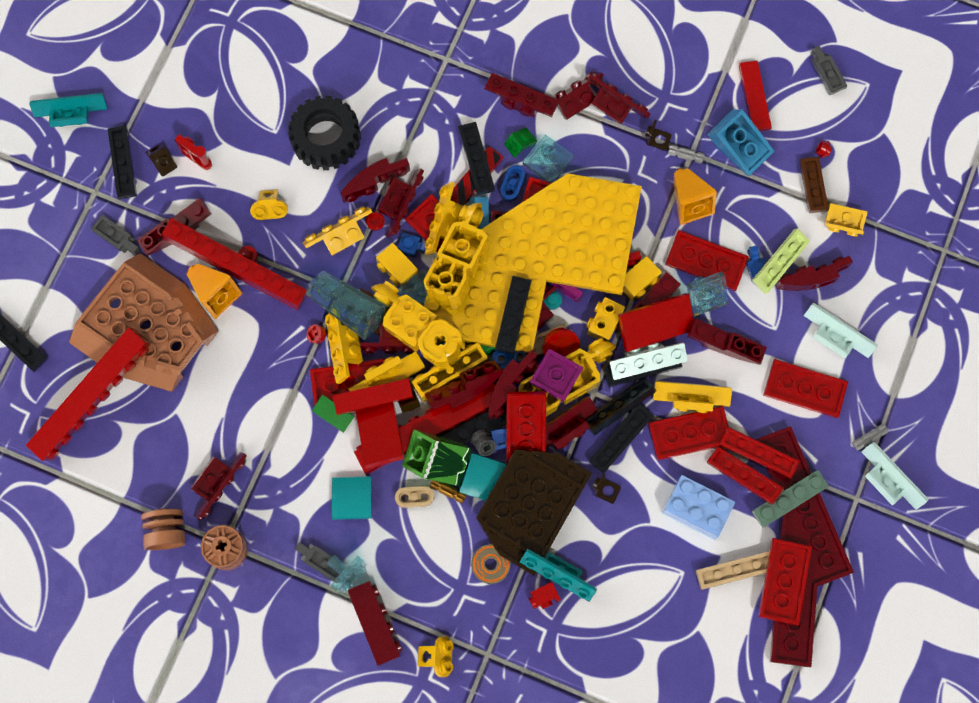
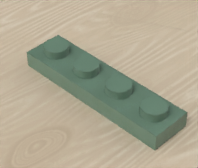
M819 470L783 491L773 506L766 502L753 510L752 513L761 527L764 528L820 493L829 485Z

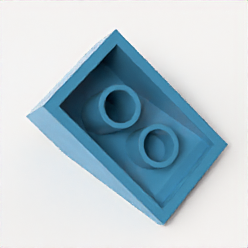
M743 109L732 110L707 134L716 147L747 176H750L775 152Z

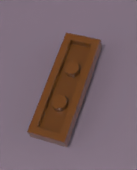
M819 157L800 159L799 163L808 212L828 211L829 207Z

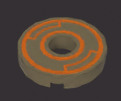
M492 544L484 545L476 550L471 563L472 571L476 578L483 583L491 585L504 580L510 571L511 562L498 555ZM488 559H494L497 566L495 569L489 570L486 568L485 562Z

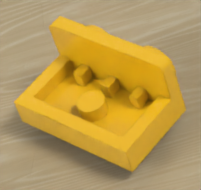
M830 203L824 225L829 227V231L839 233L840 230L847 231V235L858 237V234H864L863 228L868 211Z

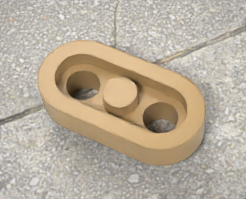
M427 486L404 487L396 492L395 501L402 508L427 507L433 503L434 493ZM427 494L428 499L422 500L421 496ZM407 495L409 497L408 501L406 502L401 500L402 496Z

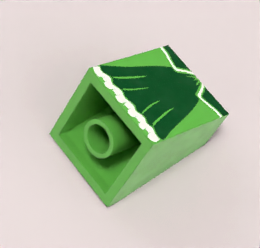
M414 429L402 467L424 479L460 486L472 449L462 443Z

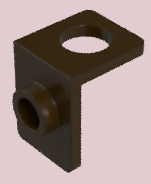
M654 119L653 125L648 126L645 134L648 137L646 145L666 151L672 134L655 129L657 120ZM659 135L664 136L666 142L662 145L657 144L655 138Z
M162 143L145 152L162 177L177 168V165Z
M603 474L601 479L596 478L592 486L595 489L593 495L614 504L621 487L604 479L605 474ZM611 486L614 489V495L606 497L603 494V488Z

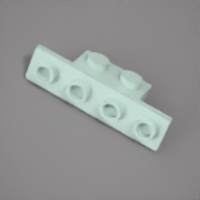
M812 303L804 314L806 318L820 326L813 338L844 359L849 355L852 348L869 358L878 346V344L815 303Z
M657 342L636 350L624 352V358L612 360L609 363L612 377L614 380L687 362L688 359L684 342L667 347Z
M872 442L861 451L875 466L865 477L891 505H894L903 496L917 510L929 500L875 442Z

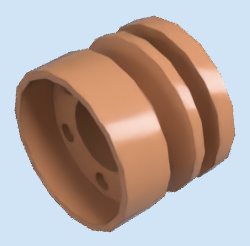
M162 508L141 515V520L147 522L142 524V528L151 530L150 533L143 535L144 550H166L186 545L185 531L176 530V527L184 525V520L179 519L184 516L183 510Z
M221 525L213 527L204 535L201 543V552L209 564L217 569L229 571L241 566L245 561L248 545L243 535L230 526ZM221 543L227 545L224 547L225 551L219 549L222 547Z

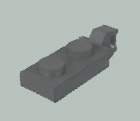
M820 45L813 48L811 51L812 63L828 94L833 95L846 89L847 84L832 56L827 53L824 54Z
M103 215L90 229L120 252L126 253L128 250L136 256L141 251L138 246L133 244L136 240L128 232Z
M299 542L295 547V550L303 555L301 560L336 584H338L348 568L315 545L310 544L307 548Z

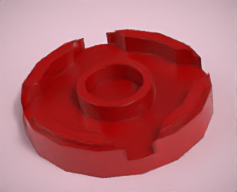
M557 328L549 332L544 338L542 351L544 356L551 349L566 357L579 349L580 341L572 329Z

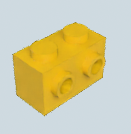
M606 297L603 302L599 301L594 310L597 312L594 319L590 318L586 325V328H588L587 335L597 340L603 338L604 341L609 342L619 323L618 314L624 313L625 306Z

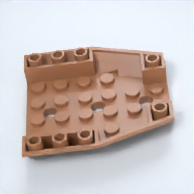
M140 253L123 262L75 323L69 343L98 363L128 327L134 328L151 345L148 347L149 351L142 358L139 357L135 362L136 366L133 370L126 372L123 378L173 392L183 379L181 372L202 345L208 346L219 331L184 283ZM119 299L121 301L120 306L112 308V301ZM144 321H151V326L148 329L141 328V324ZM175 342H181L182 344L178 351L172 350V344Z

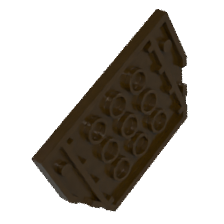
M514 450L475 518L499 556L534 576L536 571L527 568L520 563V560L527 549L545 558L592 473L560 453Z

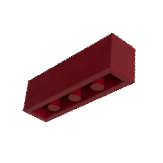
M368 581L347 590L377 666H382L400 658V652L403 650L399 640L394 641L392 633H395L391 621H386L384 615L388 613L384 604H379L377 596L380 594L376 584L372 585Z

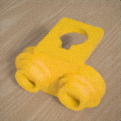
M278 189L259 191L258 201L254 202L250 209L253 218L266 220L286 216L288 205L283 200L277 199ZM266 194H273L270 197L264 196Z
M440 636L436 639L434 646H419L418 666L434 667L435 674L438 677H448L453 670L452 651L454 645L450 638ZM425 651L431 654V659H428L427 662L423 659Z

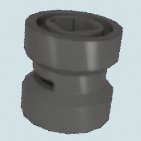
M480 429L472 435L471 442L481 456H489L496 450V443L486 430Z

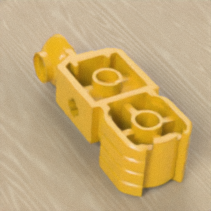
M473 203L469 206L464 205L459 214V221L461 222H454L450 227L436 255L437 261L432 263L424 279L425 289L430 302L435 300L441 305L450 306L451 310L462 306L470 290L468 277L474 278L490 247L487 234L477 228L482 221L484 213L481 203Z
M388 281L372 286L371 289L375 292L374 297L380 303L387 307L392 305L383 318L385 330L415 352L420 350L423 357L439 369L451 368L450 362H454L459 357L461 348L465 349V342L460 330L444 319H438L437 315L407 294L399 296V290Z
M600 338L588 346L589 351L586 352L578 349L565 357L583 367V370L563 402L564 405L598 387L600 373L594 362L596 361L599 364L611 357L616 345ZM533 375L521 381L518 392H538L542 390L530 384ZM546 393V417L556 412L560 402H562Z

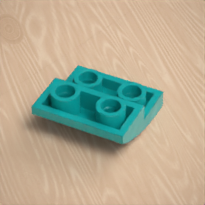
M471 452L459 492L486 500L506 463Z
M371 477L332 478V520L372 519Z

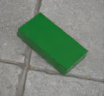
M324 395L321 396L312 409V412L343 433L355 417L351 413L337 416L334 402Z

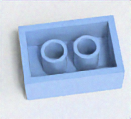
M681 475L662 513L716 540L730 515L735 501Z

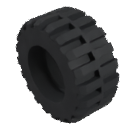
M316 96V99L312 101L309 98L305 101V105L300 104L297 107V113H292V121H289L288 135L293 151H295L298 159L302 160L305 165L310 166L312 164L313 169L319 170V167H323V171L329 170V167H334V169L340 168L339 164H347L349 162L348 158H353L356 155L355 149L358 150L360 146L361 132L354 110H351L350 105L347 103L343 104L339 98L333 100L332 96H325V98ZM320 122H334L342 128L340 137L328 145H317L308 139L310 129Z

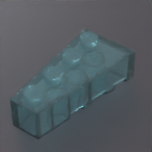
M322 271L309 283L306 291L308 297L364 340L379 327L387 306L325 271Z

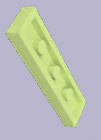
M799 228L794 229L752 279L764 294L769 293L810 242Z

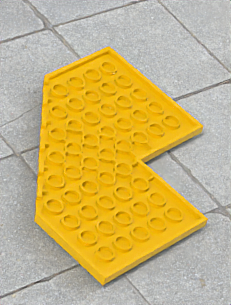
M567 173L481 229L487 234L490 247L474 278L468 277L470 290L461 307L451 310L450 306L441 305L435 300L430 302L427 295L424 307L437 315L438 319H444L460 330L464 342L473 344L478 342L480 345L496 347L512 276L530 279L531 286L515 349L517 352L521 351L528 354L534 348L546 282L622 295L642 186Z

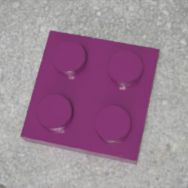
M549 349L533 375L530 384L564 402L581 374L583 367Z

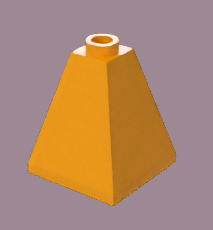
M681 168L676 170L674 173V187L679 224L683 225L715 214L716 190L690 169Z
M201 264L192 265L186 273L200 302L214 319L218 318L243 294L228 274Z

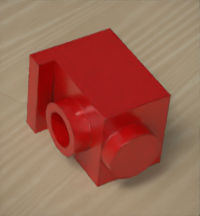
M552 582L530 592L531 597L528 598L533 609L542 607V610L553 605V600L556 603L561 601Z

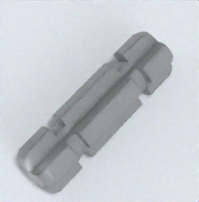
M673 144L670 145L668 154L671 156L678 155V158L689 161L695 160L696 163L700 164L705 157V154L702 152L695 153V150L684 147L678 148L677 145Z
M881 424L854 440L852 445L858 451L880 438V436L882 437L887 434L888 429L884 424Z

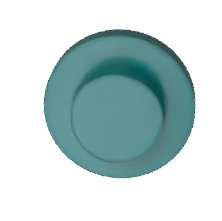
M554 291L543 302L550 310H555L560 307L562 297L558 292Z

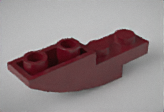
M385 158L362 170L340 193L343 203L354 202L358 197L364 195H373L375 191H378L377 183H386L390 178L406 175L410 171L407 158L391 164Z
M198 198L175 215L173 219L196 230L200 227L199 223L212 213L203 199ZM166 218L137 240L146 255L149 256L172 245L163 240L162 232L170 219Z
M840 256L832 261L833 264L828 266L823 264L815 269L813 265L809 267L804 265L796 269V273L792 275L789 273L783 275L776 284V288L786 291H806L830 285L839 279V272L849 268L853 261L850 256L845 258Z
M666 272L633 309L670 298L681 284ZM619 323V325L616 327V329L621 333V328H620V323Z
M697 318L693 320L687 336L702 343L703 347L757 365H761L767 349L764 345L734 332L728 333Z
M533 350L519 364L512 359L501 374L492 393L489 405V420L492 421L494 417L498 419L505 411L503 408L507 404V392H517L518 388L514 384L518 385L525 377L523 374L527 370L531 371L538 363L536 361L537 354Z
M495 360L486 362L473 369H467L459 374V381L451 382L449 385L425 393L426 401L432 410L449 404L451 409L458 407L486 390L502 374V370Z

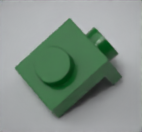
M526 127L511 133L504 146L515 158L518 157L522 150L534 146L537 140Z

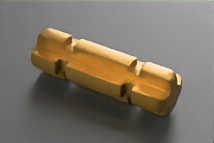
M433 480L430 483L431 489L439 490V493L451 499L455 498V501L463 503L467 497L466 494L460 493L456 488L446 483Z

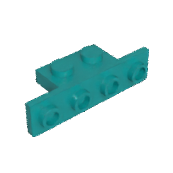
M103 93L33 100L29 102L34 117L49 116L50 127L88 124L90 111L107 110L108 108Z
M527 549L520 560V563L527 568L536 571L590 602L597 591V588L580 579L582 570L550 552H547L545 558Z

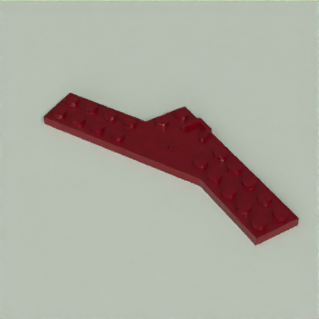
M791 426L755 439L800 461L791 479L766 468L769 478L782 486L784 491L811 474ZM820 493L782 516L780 540L812 546L799 626L773 621L770 651L771 663L811 668L817 588L854 573Z

